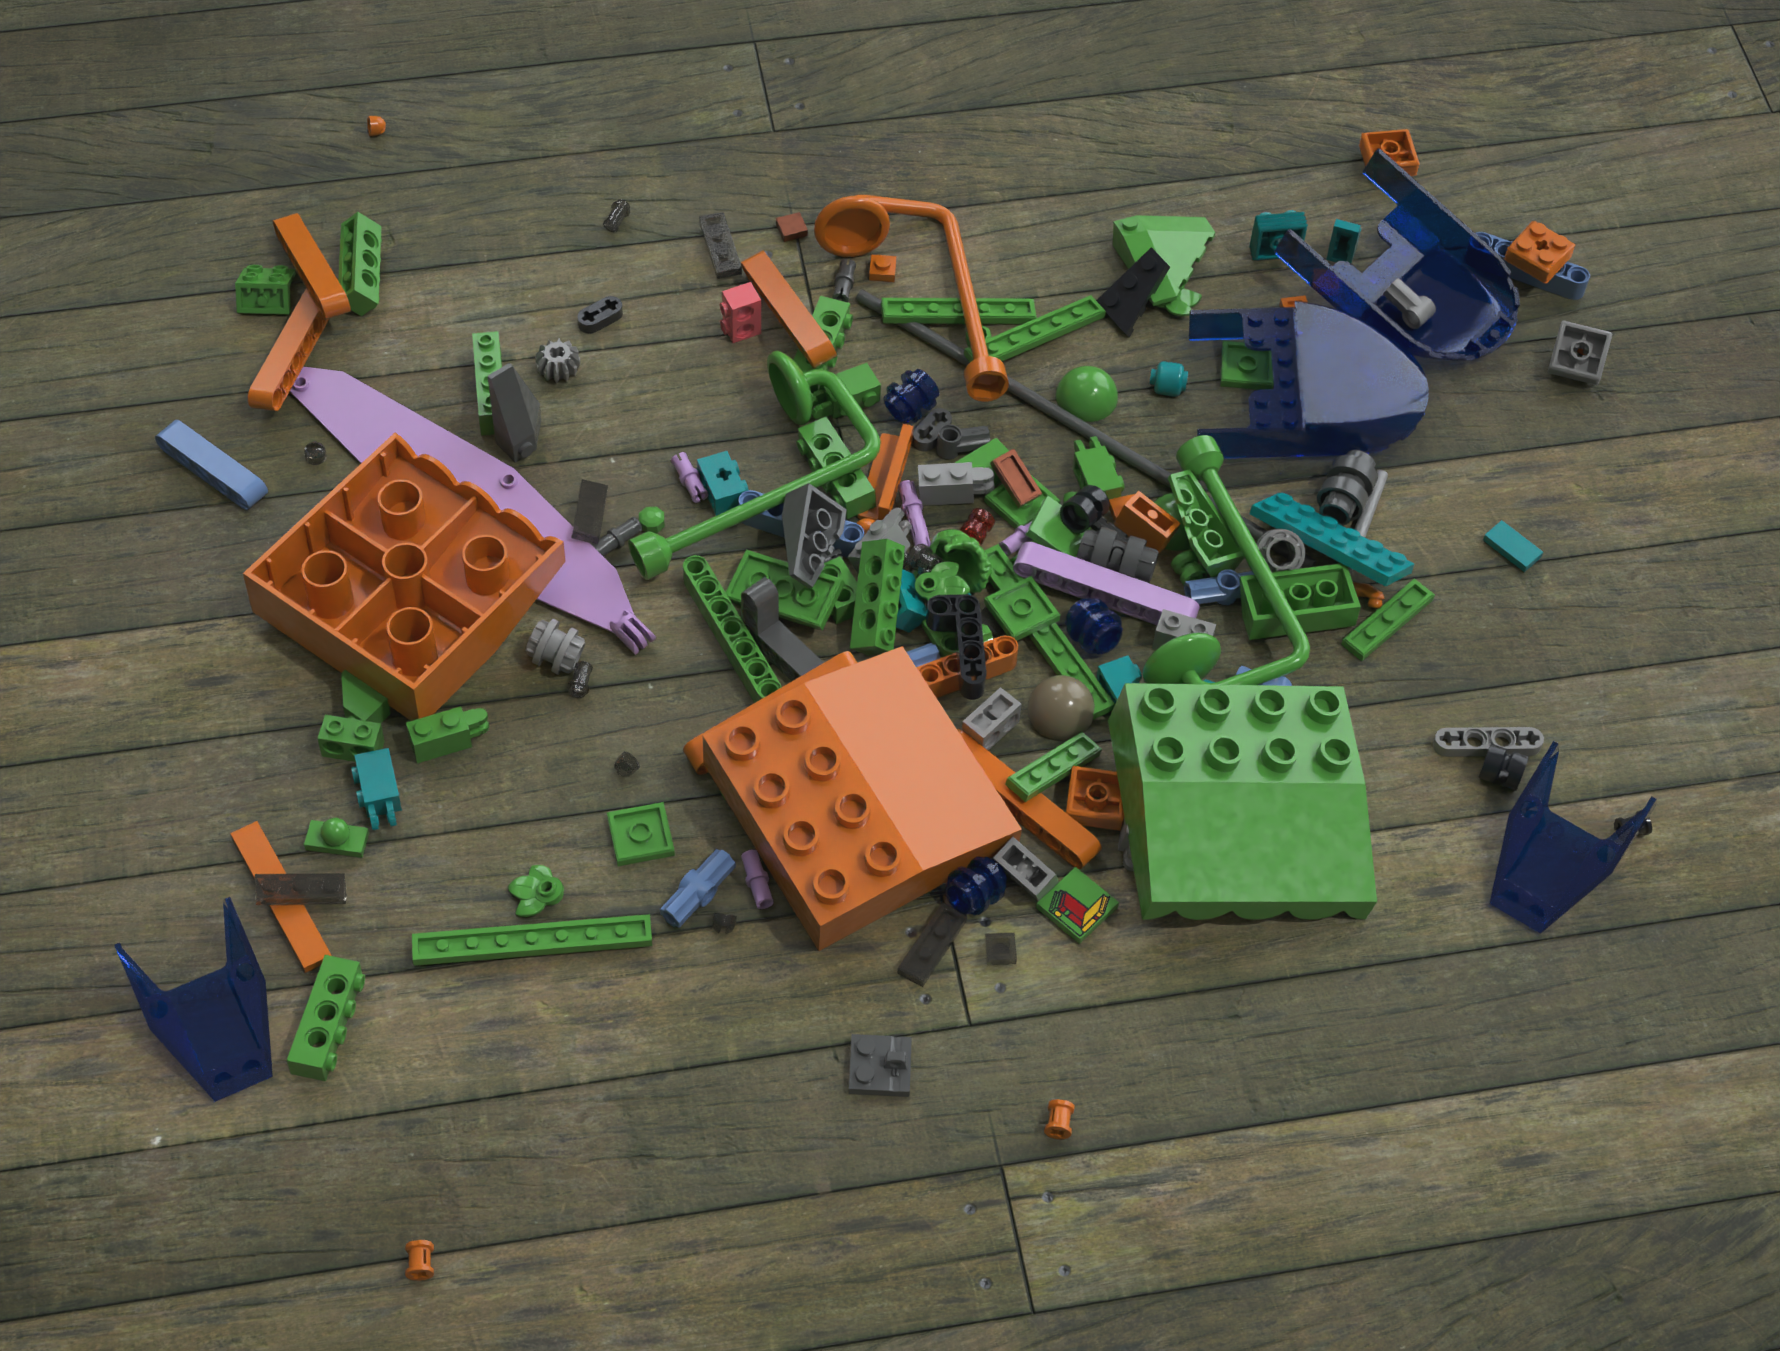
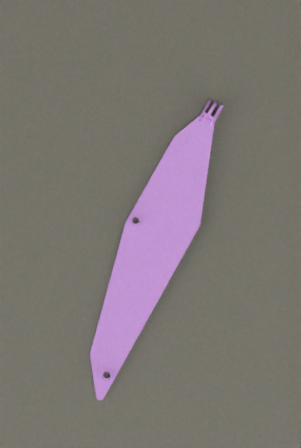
M311 367L302 368L290 392L360 463L396 432L411 446L417 456L427 454L436 458L451 471L459 483L468 481L482 488L491 496L499 509L508 508L521 513L532 522L542 537L553 536L564 541L566 562L536 600L614 633L635 655L639 653L638 647L644 649L648 646L646 639L649 642H653L656 639V636L634 615L617 570L514 468L343 371Z

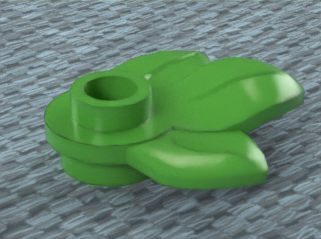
M1181 283L1178 288L1180 289V295L1177 300L1156 305L1166 308L1173 315L1188 316L1192 313L1191 307L1199 303L1202 295L1185 289V284Z
M949 561L936 564L931 572L919 575L915 581L916 593L921 598L927 600L936 595L970 593V588L962 578L956 576L959 564ZM932 582L934 586L932 588H926L924 586V583Z
M544 865L531 866L529 876L517 877L508 885L510 893L516 898L521 899L515 913L519 917L539 914L546 905L551 906L559 903L564 895L562 882L558 878L553 877L551 870Z

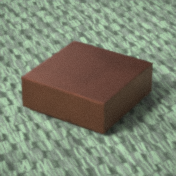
M800 212L776 218V226L784 242L808 236V229Z

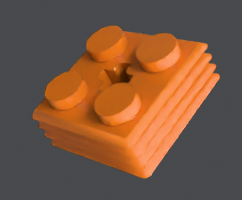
M1408 129L1361 134L1359 147L1369 179L1381 180L1383 178H1405L1417 175L1420 163Z
M1532 221L1507 248L1504 260L1547 284L1572 257L1576 245L1565 236L1558 235L1546 228L1544 224Z
M1073 766L1066 813L1081 825L1120 831L1123 824L1124 811L1117 772Z

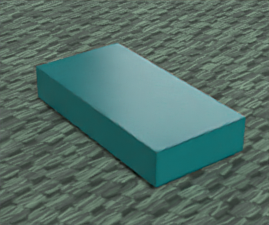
M1502 520L1487 532L1483 538L1484 542L1523 572L1527 571L1543 555L1542 550Z

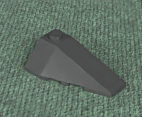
M508 363L488 375L496 444L516 463L520 459L530 456L537 449L541 426L540 403L515 368Z
M808 483L786 494L782 520L789 575L810 589L815 585L825 566L824 561L826 557L832 554L835 541L843 534L847 509Z

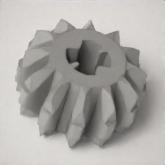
M559 338L557 342L553 343L548 339L547 345H540L539 352L536 353L535 357L537 370L540 375H544L546 381L554 378L556 383L559 379H564L568 382L569 376H576L577 369L580 366L579 351L576 346H572L570 340L562 343Z

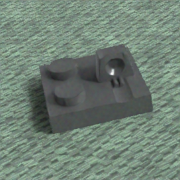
M852 1034L849 1094L909 1097L912 1037Z

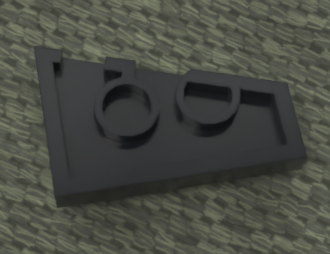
M1151 247L1096 300L1128 337L1133 333L1134 324L1138 317H1142L1146 310L1145 305L1151 295L1156 293L1170 266Z

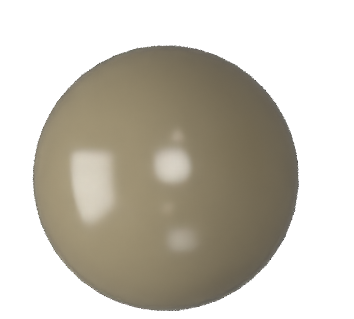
M1067 675L1048 677L1041 681L1032 691L1028 701V717L1034 729L1044 737L1057 741H1068L1080 732L1085 733L1090 727L1094 717V699L1087 686L1074 677Z

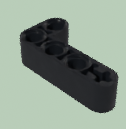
M968 594L933 596L927 602L926 624L933 631H954L960 693L969 700L979 699L984 694L986 682V663L979 600L975 596Z

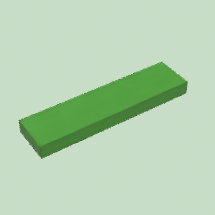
M1414 578L1342 640L1341 645L1359 660L1363 661L1434 600L1435 594Z
M1080 732L1009 776L1005 785L1023 801L1027 802L1070 775L1073 766L1082 767L1100 756L1102 748L1083 732Z

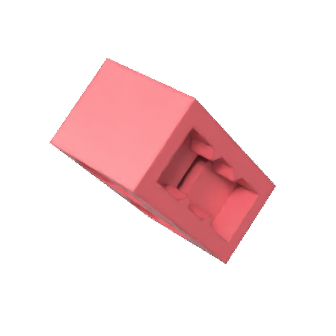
M749 282L722 291V303L719 306L723 319L720 320V326L724 335L728 334L732 343L760 335L761 299L752 283Z

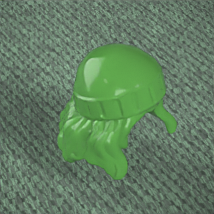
M955 529L941 531L933 537L929 549L933 568L941 562H955L959 564L956 576L962 578L968 584L970 593H979L986 588L988 578L992 574V565L988 560L987 553L979 545V541Z

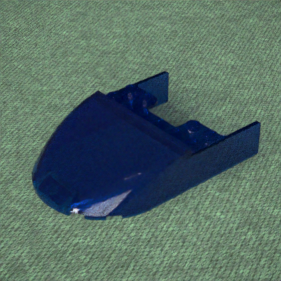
M1377 149L1362 171L1367 178L1397 204V207L1377 226L1378 235L1390 246L1362 273L1347 261H1338L1331 266L1291 229L1284 234L1274 251L1284 263L1349 320L1346 326L1361 336L1398 352L1437 360L1466 361L1482 358L1496 351L1507 341L1518 321L1519 292L1518 288L1513 285L1510 278L1512 273L1503 259L1381 149ZM1397 278L1402 280L1419 297L1426 296L1435 304V314L1418 329L1407 326L1403 321L1402 312L1383 295Z
M1294 301V307L1190 310L1188 337L1190 341L1244 339L1245 346L1251 350L1271 351L1274 389L1256 390L1249 396L1250 426L1246 428L1197 430V436L1208 435L1215 439L1224 459L1346 455L1351 450H1360L1367 454L1387 449L1390 444L1398 440L1403 441L1416 429L1417 424L1425 415L1428 405L1429 387L1419 362L1393 338L1353 315L1334 308Z

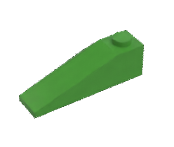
M1190 469L1171 474L1168 480L1192 550L1211 577H1217L1223 570L1234 571L1245 557L1225 520Z

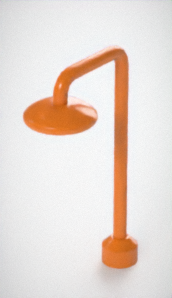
M873 195L842 197L825 206L815 220V238L825 251L841 257L862 256L879 247L889 233L890 220L887 213L929 217L938 220L943 225L974 359L964 370L967 392L971 398L982 402L993 401L1004 395L1009 386L1005 365L1000 359L991 357L988 354L960 229L954 214L947 208L931 202Z

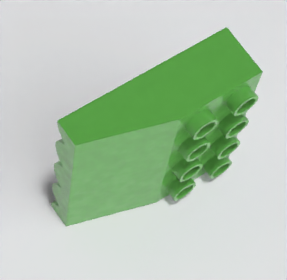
M1124 684L1108 719L1126 825L1128 823V840L1142 920L1163 917L1174 911H1177L1182 917L1194 920L1211 919L1222 916L1230 911H1233L1241 918L1252 920L1271 918L1286 911H1290L1293 916L1301 919H1321L1333 916L1341 911H1345L1349 916L1357 919H1366L1377 903L1366 785L1343 686Z

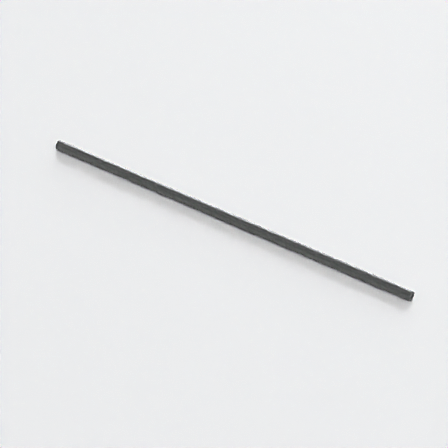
M864 289L860 290L856 300L882 315L881 300ZM918 322L895 323L965 366L970 363L964 356V349ZM1007 376L1009 382L1007 391L1085 438L1090 439V437L1096 436L1101 446H1105L1107 451L1171 489L1168 477L1171 475L1170 472ZM1208 496V497L1211 499V501L1213 502V504L1215 505V507L1217 508V510L1219 511V509H1218L1216 503L1214 502L1213 498H1211L1210 496ZM1241 516L1255 540L1258 541L1267 532V530ZM1279 541L1271 546L1270 549L1288 559L1289 549L1283 541ZM1305 554L1301 567H1314L1317 560Z

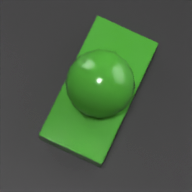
M330 818L325 822L311 820L304 847L305 850L362 858L369 830L365 827L348 825L340 818Z

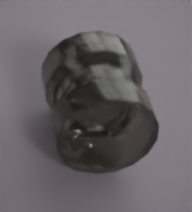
M925 544L914 546L906 558L908 566L918 571L919 575L931 572L936 564L944 562L940 556L935 553L933 554V551Z

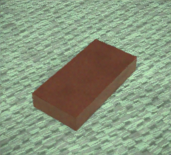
M1015 449L991 461L992 468L1018 508L1041 496V490Z

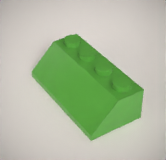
M1340 563L1272 572L1304 632L1356 626L1361 606L1348 566ZM1255 575L1240 576L1242 616L1249 640L1287 635Z

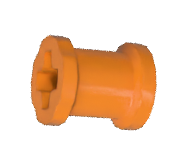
M1060 1099L1049 1101V1121L1044 1127V1133L1054 1139H1067L1071 1136L1072 1129L1069 1126L1071 1115L1074 1113V1104Z
M428 1240L408 1242L405 1245V1250L409 1254V1268L405 1270L406 1278L416 1281L432 1278L434 1276V1269L431 1267V1253L434 1251V1245Z

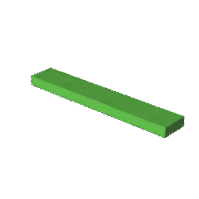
M1090 295L986 339L988 354L1001 361L1007 360L1105 318L1106 311ZM971 346L964 350V356L969 362L974 360Z
M881 298L883 323L965 324L960 298ZM976 298L981 324H1024L1037 318L1034 299Z

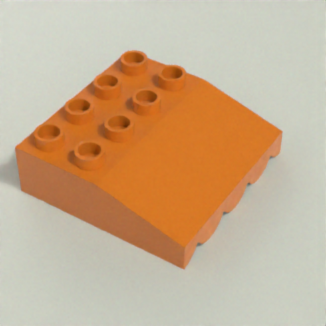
M394 432L243 573L253 613L342 673L344 670H347L388 698L390 707L413 721L433 715L498 650L566 560L564 541L553 536L542 537L532 522L521 513L508 508L499 509L491 496L482 488L468 481L459 483L451 471L439 460L427 454L417 456L411 446Z
M903 646L807 681L702 735L703 763L818 951L989 860L1012 837L1020 842L1022 828Z

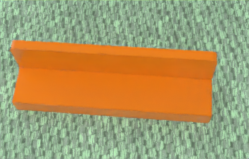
M903 424L900 436L886 433L881 434L880 451L875 460H873L868 476V481L875 490L876 507L858 514L857 518L883 520L893 510L898 493V485L901 482L912 445L913 426Z

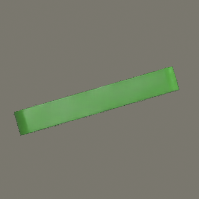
M697 555L686 558L683 563L684 585L754 703L780 689V682L708 562L703 557Z

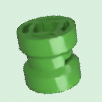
M1191 550L1178 554L1171 562V567L1175 573L1180 574V581L1183 586L1185 581L1204 579L1208 574L1203 565L1198 564L1199 559L1194 551Z

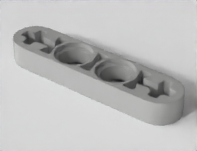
M1532 727L1442 728L1435 735L1433 748L1437 754L1446 757L1486 756L1490 744L1500 746L1495 742V738L1504 737L1510 744L1503 747L1506 749L1507 754L1517 752L1525 756H1533L1541 750L1544 737L1538 729ZM1475 737L1481 741L1482 745L1478 747L1471 746L1467 739ZM1526 738H1529L1534 745H1530ZM1442 739H1447V742L1451 745H1446L1445 741H1442Z

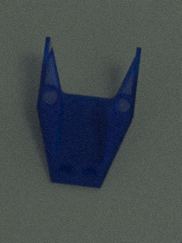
M1555 741L1552 742L1509 813L1489 903L1540 934L1612 875L1653 812L1657 799L1651 796L1645 808L1607 839H1599L1553 813L1549 809L1548 804L1559 755V744Z
M230 897L225 898L223 901L226 965L219 970L169 991L159 989L125 952L120 943L114 945L116 954L150 1031L214 1102L273 1077L266 980Z

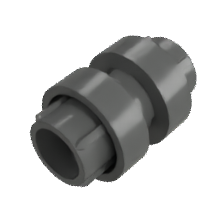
M1351 450L1346 455L1335 458L1328 471L1327 479L1324 480L1317 494V502L1320 506L1319 513L1321 515L1336 519L1338 524L1342 526L1347 525L1349 521L1358 519L1362 515L1368 502V497L1372 494L1378 481V473L1375 469L1376 463L1369 454L1360 450Z
M1102 527L1100 532L1093 530L1084 532L1077 558L1150 583L1159 552L1156 549L1146 547L1147 540L1131 535L1128 543L1117 540L1118 531Z

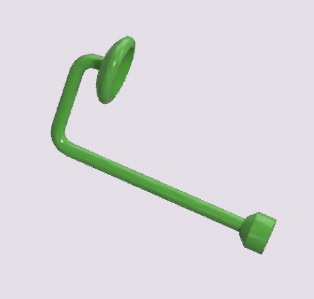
M780 351L771 352L767 358V370L775 395L785 413L794 423L805 425L809 422L813 404L810 387L823 385L830 390L864 440L865 445L863 449L666 539L663 536L648 531L628 540V547L633 561L645 580L666 572L672 558V553L784 503L786 494L809 483L818 488L875 460L880 451L881 440L844 382L836 374L818 369L803 373L792 358Z
M1208 435L1194 437L1178 449L1176 460L1182 471L1190 469L1197 480L1204 481L1293 645V652L1291 655L1215 683H1208L1202 679L1211 672L1220 658V642L1214 636L1206 633H1189L1174 638L1155 650L1144 665L1143 679L1147 684L1260 685L1300 669L1309 658L1310 645L1304 630L1218 475V471L1224 462V456L1215 439Z

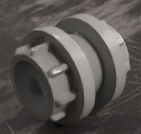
M1273 529L1264 533L1256 542L1271 572L1300 569L1304 562V544L1299 536L1292 531ZM1283 541L1289 549V557L1286 562L1276 565L1270 557V548L1273 544Z
M552 619L550 622L541 620L537 623L529 638L525 650L527 655L532 657V663L538 666L541 665L543 660L552 663L551 672L557 675L561 671L568 674L571 673L576 667L586 642H584V638L578 636L579 630L571 628L568 633L558 630L560 622Z

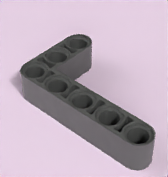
M761 578L741 593L742 621L762 654L791 681L824 663L779 621V594L775 585L768 578Z

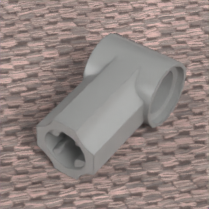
M1398 278L1383 293L1402 312L1403 321L1410 328L1418 329L1436 312L1435 304L1431 299L1426 296L1419 297Z

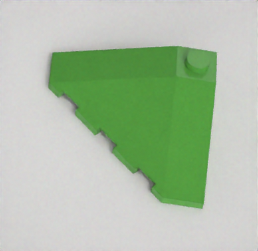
M1136 215L1113 221V247L1128 269L1151 247L1170 266L1156 293L1152 294L1149 298L1152 306L1177 300L1180 295L1179 286L1181 283L1186 284L1193 273V263L1200 262L1206 252L1205 243L1207 241L1212 242L1215 237V231L1205 217Z

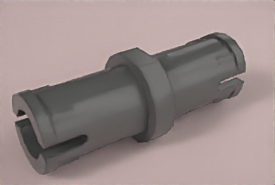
M847 259L841 260L839 272L835 276V290L832 299H842V301L848 303L850 290L854 284L855 261L850 259L849 265H847Z
M632 516L616 529H609L607 535L591 545L604 557L612 550L623 547L628 539L642 531V526L637 518Z

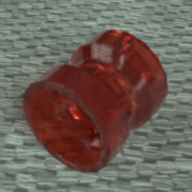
M974 508L968 516V521L962 525L959 531L979 541V545H982L987 538L986 533L990 532L994 527L995 519L988 511Z

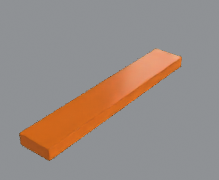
M258 821L230 833L232 840L305 973L321 966L324 956L332 955Z

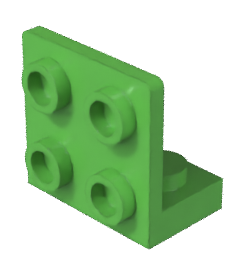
M249 265L247 268H244L235 282L237 313L289 314L291 311L289 286L296 275V270L289 269L285 265H277L273 268H263L262 265Z

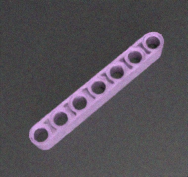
M1034 542L1022 543L1013 565L1014 572L1023 578L1032 576L1037 583L1158 625L1163 609L1193 618L1197 617L1199 611V604L1189 597Z

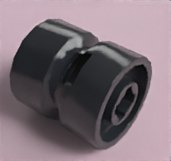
M1084 486L1061 506L1060 518L1063 524L1072 532L1083 533L1109 511V499L1097 486Z
M1490 744L1478 778L1492 783L1499 780L1501 786L1517 791L1529 757L1517 752L1507 754L1505 748Z

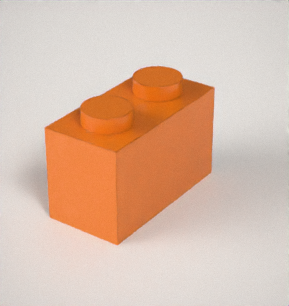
M1138 491L1124 504L1114 525L1129 537L1132 535L1147 540L1146 547L1156 549L1160 553L1167 546L1181 523Z

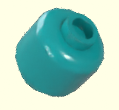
M1161 361L1157 369L1151 370L1149 384L1154 385V391L1158 395L1178 397L1181 391L1185 392L1188 371H1184V366L1180 363Z

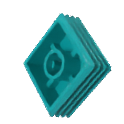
M1288 210L1277 214L1263 212L1255 216L1249 245L1252 260L1300 257L1308 224H1306L1307 220H1305L1306 216H1304L1305 212Z

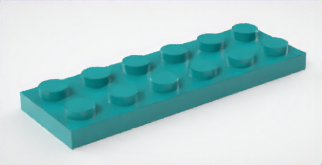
M1277 493L1253 504L1249 514L1276 529L1292 531L1299 536L1304 544L1385 587L1412 573L1415 564L1407 560L1403 554L1391 552L1384 548L1380 542L1361 536L1359 531L1338 524L1336 519L1315 512L1313 507L1294 501L1292 496L1286 493Z

